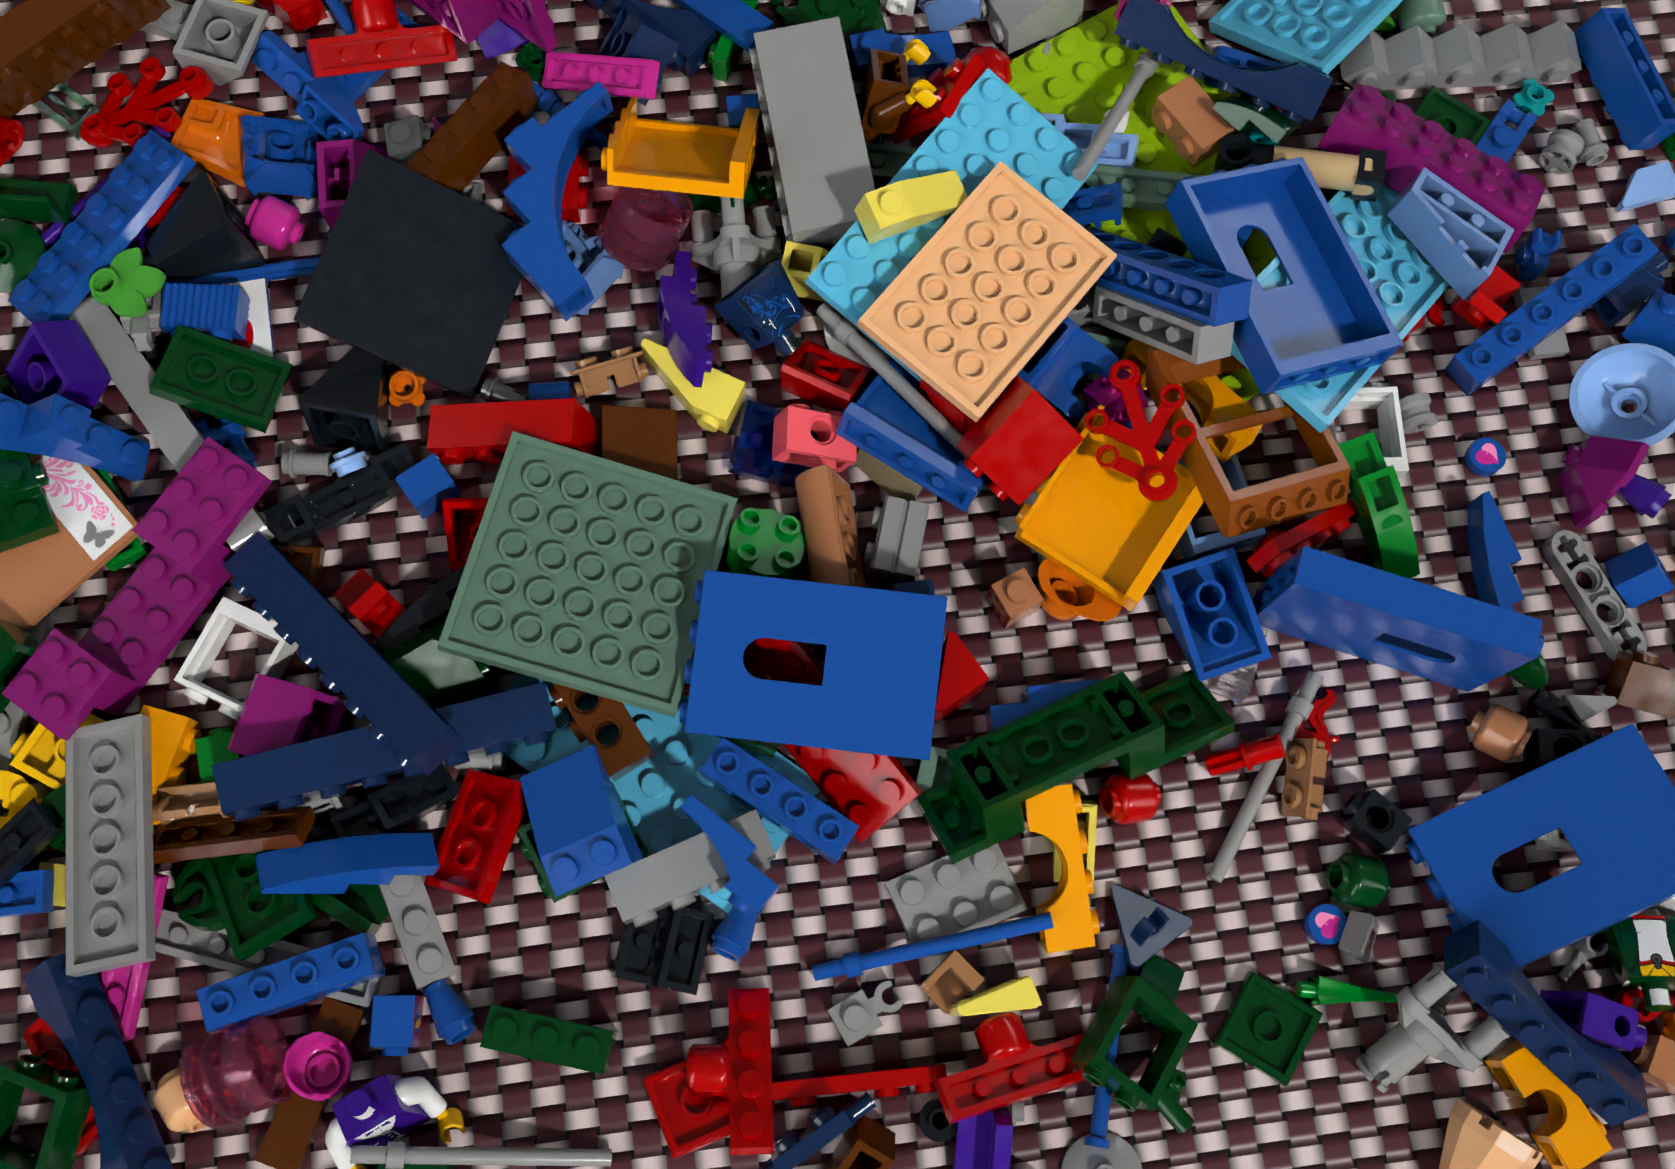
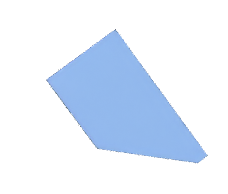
M1669 161L1637 169L1630 176L1622 200L1616 207L1617 212L1620 213L1675 198V174Z

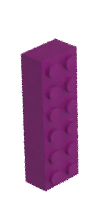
M1359 82L1353 88L1318 147L1327 152L1358 155L1361 148L1387 151L1383 184L1399 193L1424 167L1514 229L1503 251L1505 253L1510 250L1531 223L1546 188L1540 185V182L1535 177L1515 171L1508 167V164L1503 159L1483 153L1476 149V146L1471 141L1464 138L1458 139L1446 132L1439 123L1424 120L1414 114L1407 105L1394 103L1383 97L1378 89L1369 85L1364 86Z

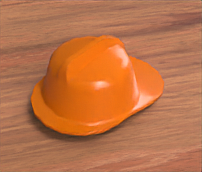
M1043 560L1038 567L1037 577L1040 584L1037 589L1044 599L1041 606L1050 616L1058 620H1071L1077 616H1082L1094 621H1109L1117 617L1121 611L1122 606L1051 560Z

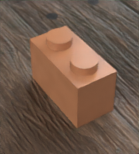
M1189 75L1157 97L1150 117L1156 129L1165 133L1171 140L1177 153L1182 158L1187 159L1193 167H1196L1218 152L1221 140L1233 134L1235 127L1212 108L1215 104L1214 101Z

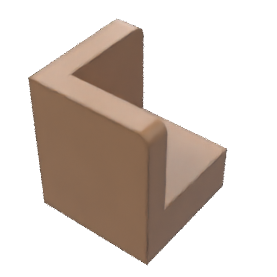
M954 950L944 958L918 987L944 1014H949V1005L963 1000L970 992H974L985 979Z

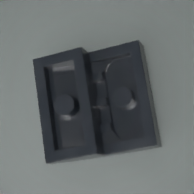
M669 905L656 911L658 918L645 925L635 928L633 922L627 925L624 923L611 977L693 995L697 994L714 918L713 913L687 907L673 911L672 906Z

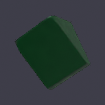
M1154 955L1140 966L1136 976L1141 977L1174 1004L1185 971Z

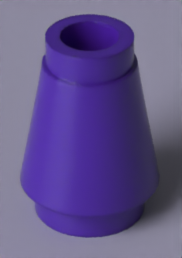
M1637 474L1634 475L1625 488L1620 487L1617 491V494L1641 516L1646 514L1652 519L1672 496V494L1664 490L1666 486Z

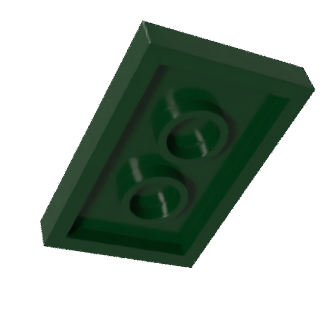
M178 325L149 386L150 394L266 433L291 375L293 364Z

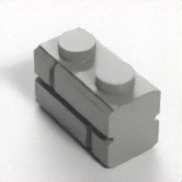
M885 496L883 507L875 506L871 528L877 529L878 533L875 543L868 541L863 564L871 565L869 571L871 578L885 581L890 580L894 583L915 580L930 505Z

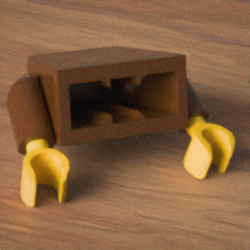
M912 39L909 41L904 52L901 54L870 48L858 100V110L865 142L879 144L881 143L883 133L895 134L901 114L912 109L914 102L917 101L924 108H929L936 102L937 96L933 93L937 89L925 79L917 80L911 87L910 93H908L910 85L906 63L911 59L920 66L931 55L929 48L921 40Z

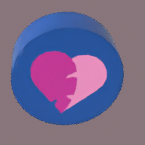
M1480 438L1467 448L1464 458L1471 472L1478 476L1486 477L1495 474L1504 466L1506 453L1498 441L1492 438Z
M1321 904L1314 906L1307 912L1304 919V928L1309 938L1320 945L1336 944L1340 942L1347 918L1337 906Z

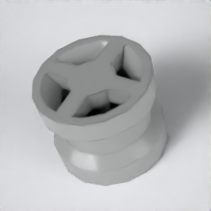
M1555 130L1547 139V147L1541 151L1538 161L1545 170L1551 173L1567 174L1573 170L1576 164V157L1581 154L1585 142L1578 133L1572 130Z
M1417 393L1399 399L1404 434L1424 431L1438 423L1436 414L1431 412L1429 408L1431 404L1429 393Z

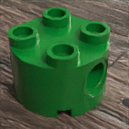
M744 509L733 522L720 559L721 571L792 579L805 550L804 538L800 531L801 526L798 519L772 509Z

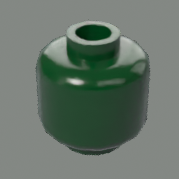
M1345 853L1332 862L1327 872L1328 888L1335 899L1343 904L1371 909L1377 907L1384 900L1391 888V880L1387 869L1376 858Z

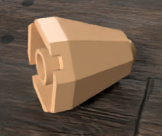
M1458 1099L1450 1112L1439 1169H1534L1543 1153L1520 1136L1516 1138V1135L1510 1132L1508 1128L1471 1104Z

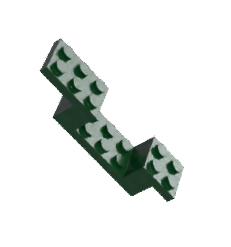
M1192 670L1142 693L1138 692L1122 671L947 751L946 755L951 781L919 795L916 798L917 805L952 864H955L1025 831L1021 802L1113 759L1118 762L1129 779L1133 780L1234 732V721L1202 682H1197Z

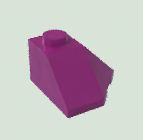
M1590 436L1581 444L1577 445L1574 443L1568 448L1562 457L1561 462L1565 465L1558 478L1575 526L1583 529L1600 518L1609 507V504L1604 502V500H1610L1620 487L1625 488L1631 481L1649 450V445L1638 441Z

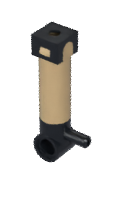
M1236 133L1230 134L1221 140L1214 164V172L1218 170H1226V172L1237 170L1249 164H1256V166L1268 164L1279 158L1288 160L1303 157L1319 188L1350 191V199L1375 202L1384 183L1387 151L1361 148L1358 155L1254 143L1248 136Z

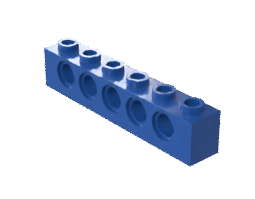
M1633 224L1456 354L1446 366V371L1468 396L1644 268L1660 250L1636 224Z
M1091 226L1084 227L1118 255L1097 280L1096 284L1213 327L1248 318L1252 280Z

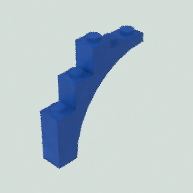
M599 81L591 88L581 91L576 99L562 111L552 114L543 126L531 117L524 124L516 126L510 135L504 139L512 158L526 173L513 179L503 193L512 211L526 225L523 228L514 230L508 236L507 241L502 244V247L510 262L565 321L569 320L594 299L588 282L573 264L567 253L562 230V200L568 174L578 152L592 132L614 111L608 90Z
M0 393L1 450L39 454L76 462L136 482L144 479L151 445L90 418V409L60 395L53 394L27 405Z

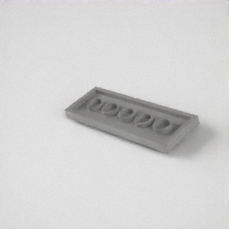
M142 713L80 727L66 741L67 976L79 977L156 960L151 718Z

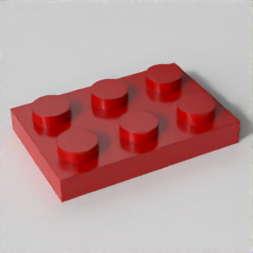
M974 53L962 60L959 58L955 59L943 70L941 68L936 69L925 79L937 89L933 93L937 96L936 102L929 108H924L917 101L914 102L912 109L901 114L896 133L892 135L886 134V136L895 144H898L940 124L945 117L950 119L985 62Z
M468 769L436 851L440 866L434 875L426 876L424 884L490 904L527 806L520 781Z

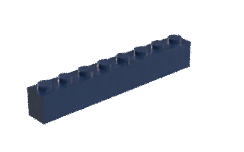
M257 532L223 565L234 576L230 584L245 598H248L250 595L253 596L256 601L251 606L268 622L273 618L278 623L273 629L288 644L292 645L296 642L301 647L296 654L312 669H315L317 666L320 667L323 671L319 676L320 680L334 693L338 694L342 691L347 696L342 703L356 717L362 719L366 716L371 721V724L367 727L368 731L382 744L386 745L390 742L396 748L391 755L406 770L411 771L416 767L429 776L465 740L285 554L261 533Z
M545 682L436 709L465 739L444 760L446 767L467 763L470 761V754L485 751L486 757L509 752V744L525 741L526 747L550 741L549 734L555 733L557 729ZM368 726L211 765L222 814L228 817L235 815L236 822L262 816L261 809L278 804L279 811L304 805V797L320 794L322 800L346 794V787L362 783L363 788L366 789L388 783L387 776L404 772L405 778L425 773L416 767L411 771L406 770L391 755L396 748L390 742L386 745L382 744L368 731Z

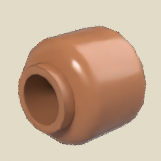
M1499 704L1490 706L1486 713L1478 710L1468 729L1475 733L1472 740L1474 748L1503 762L1510 760L1512 756L1519 759L1533 732L1528 729V719L1525 716Z

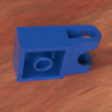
M1066 317L1018 373V376L1032 386L1056 411L1073 424H1078L1086 413V409L1074 397V387L1078 379L1089 373H1098L1109 379V370L1114 363L1119 361V358L1082 330L1078 324ZM1122 369V370H1120V371L1118 372L1117 377L1120 375V373H1121L1124 369Z

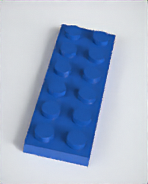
M150 130L146 136L141 137L135 143L133 151L125 161L112 170L109 180L100 191L88 199L84 210L74 222L69 223L63 229L61 237L53 247L40 256L37 266L27 278L15 286L13 294L8 301L31 322L66 320L91 291L89 288L91 276L99 269L109 268L113 258L125 250L195 166L196 162Z

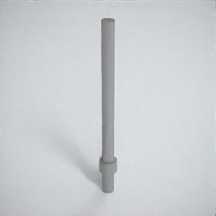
M1148 49L1147 52L1142 53L1134 64V73L1073 169L1072 175L1076 180H1085L1146 79L1151 78L1157 69L1159 62L1151 57L1152 50Z
M826 302L817 309L816 314L834 330L833 335L844 346L849 345L939 434L966 458L967 456L957 447L963 435L859 335L860 330L849 320H844Z
M1309 671L1298 695L1292 696L1285 710L1288 714L1278 732L1285 754L1302 720L1307 721L1314 707L1311 702L1323 680V676L1316 672ZM1284 758L1262 764L1207 874V877L1211 880L1222 883Z
M388 1141L387 1146L352 1145L350 1164H385V1169H403L404 1164L610 1167L612 1149L406 1146V1141Z

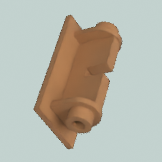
M629 346L612 351V360L598 363L595 356L575 362L577 370L570 371V374L578 373L580 381L573 382L577 396L585 395L586 398H589V396L611 390L607 380V376L614 375L618 388L643 382L642 378L649 376L645 362L638 363L636 356L642 355L643 352L634 353L633 347Z
M1316 738L1293 739L1285 757L1286 773L1281 796V816L1318 820V813L1323 812L1324 786L1312 783L1313 777L1325 778L1328 750H1325V742L1317 741Z
M215 781L159 787L160 802L152 807L153 820L160 821L163 825L214 817L229 818L222 814Z

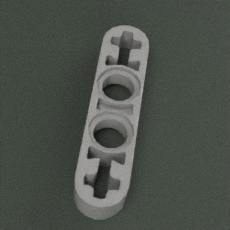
M1561 530L1545 540L1543 544L1545 559L1607 656L1615 662L1618 651H1623L1620 644L1627 640L1632 647L1623 652L1634 654L1635 649L1646 651L1647 641L1578 534L1571 530ZM1566 543L1569 550L1560 553L1557 547ZM1575 560L1579 561V564H1577L1576 566L1570 569L1568 568V564L1574 562ZM1578 571L1585 572L1590 576L1592 580L1590 590H1585L1577 584L1576 574ZM1598 604H1605L1612 610L1613 619L1610 623L1604 622L1598 617L1596 613ZM1619 625L1622 628L1613 634L1609 632L1610 629Z

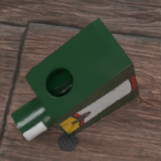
M1636 914L1604 929V932L1598 933L1602 944H1608L1606 956L1617 986L1623 990H1642L1647 1011L1662 1012L1672 1009L1669 991H1675V915Z

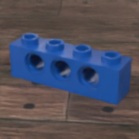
M722 737L700 770L703 779L750 810L756 809L759 816L834 865H836L859 828L857 824L724 737Z
M360 933L196 990L206 1032H224L385 976L386 973L375 935Z

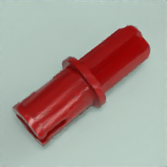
M1275 733L1246 743L1241 740L1239 741L1240 746L1209 754L1205 757V765L1208 773L1216 776L1244 767L1251 771L1253 770L1252 766L1285 758L1286 754L1279 733Z

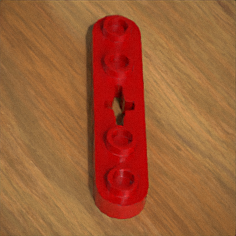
M946 1064L773 1081V1109L775 1108V1100L791 1099L792 1106L817 1104L816 1096L866 1090H874L875 1098L899 1095V1087L915 1085L916 1093L935 1092L934 1083L938 1079L947 1076Z

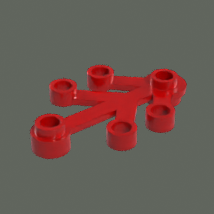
M148 57L139 65V71L143 75L126 106L120 110L118 109L122 101L132 93L134 85L123 73H116L108 79L107 87L111 93L99 113L91 114L84 119L80 128V136L87 144L98 148L107 147L114 141L127 143L133 148L135 143L148 133L139 123L160 127L167 133L174 132L182 123V119L172 107H163L159 111L153 109L185 93L193 100L204 99L212 92L214 82L204 69L191 65L185 67L180 72L178 81L150 94L156 83L164 77L166 69L157 58ZM129 121L138 122V123H131V124H129L128 126H126L125 128H124V127H120L121 125H123V124H125V123H127V122H129Z
M1127 359L1119 360L1110 368L1109 380L1113 388L1122 393L1133 430L1110 420L1107 413L1102 409L1089 411L1085 417V424L1091 433L1096 435L1104 434L1139 451L1144 466L1121 457L1118 449L1110 444H1105L1097 450L1096 460L1101 468L1115 470L1138 481V488L1146 499L1154 502L1165 501L1175 493L1178 486V478L1174 469L1187 445L1192 444L1197 437L1194 424L1189 420L1182 419L1173 425L1171 432L1174 439L1160 461L1155 447L1176 409L1183 406L1185 394L1182 387L1178 384L1172 383L1164 386L1160 393L1162 402L1148 425L1137 390L1142 380L1141 372L1133 361ZM1122 369H1129L1131 374L1127 379H1119L1117 377L1118 372ZM1172 391L1180 393L1177 401L1168 402L1166 400L1168 393ZM1096 416L1104 418V423L1100 427L1091 426V421ZM1182 427H1189L1192 431L1189 437L1179 438L1177 436L1178 430ZM1106 452L1115 453V458L1110 463L1102 462V456ZM1156 475L1164 477V483L1159 487L1150 485L1152 477Z

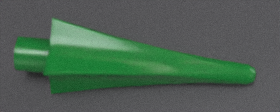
M1320 975L1318 978L1308 976L1309 981H1297L1295 987L1297 997L1309 998L1308 1005L1349 1002L1398 1003L1397 993L1364 988Z

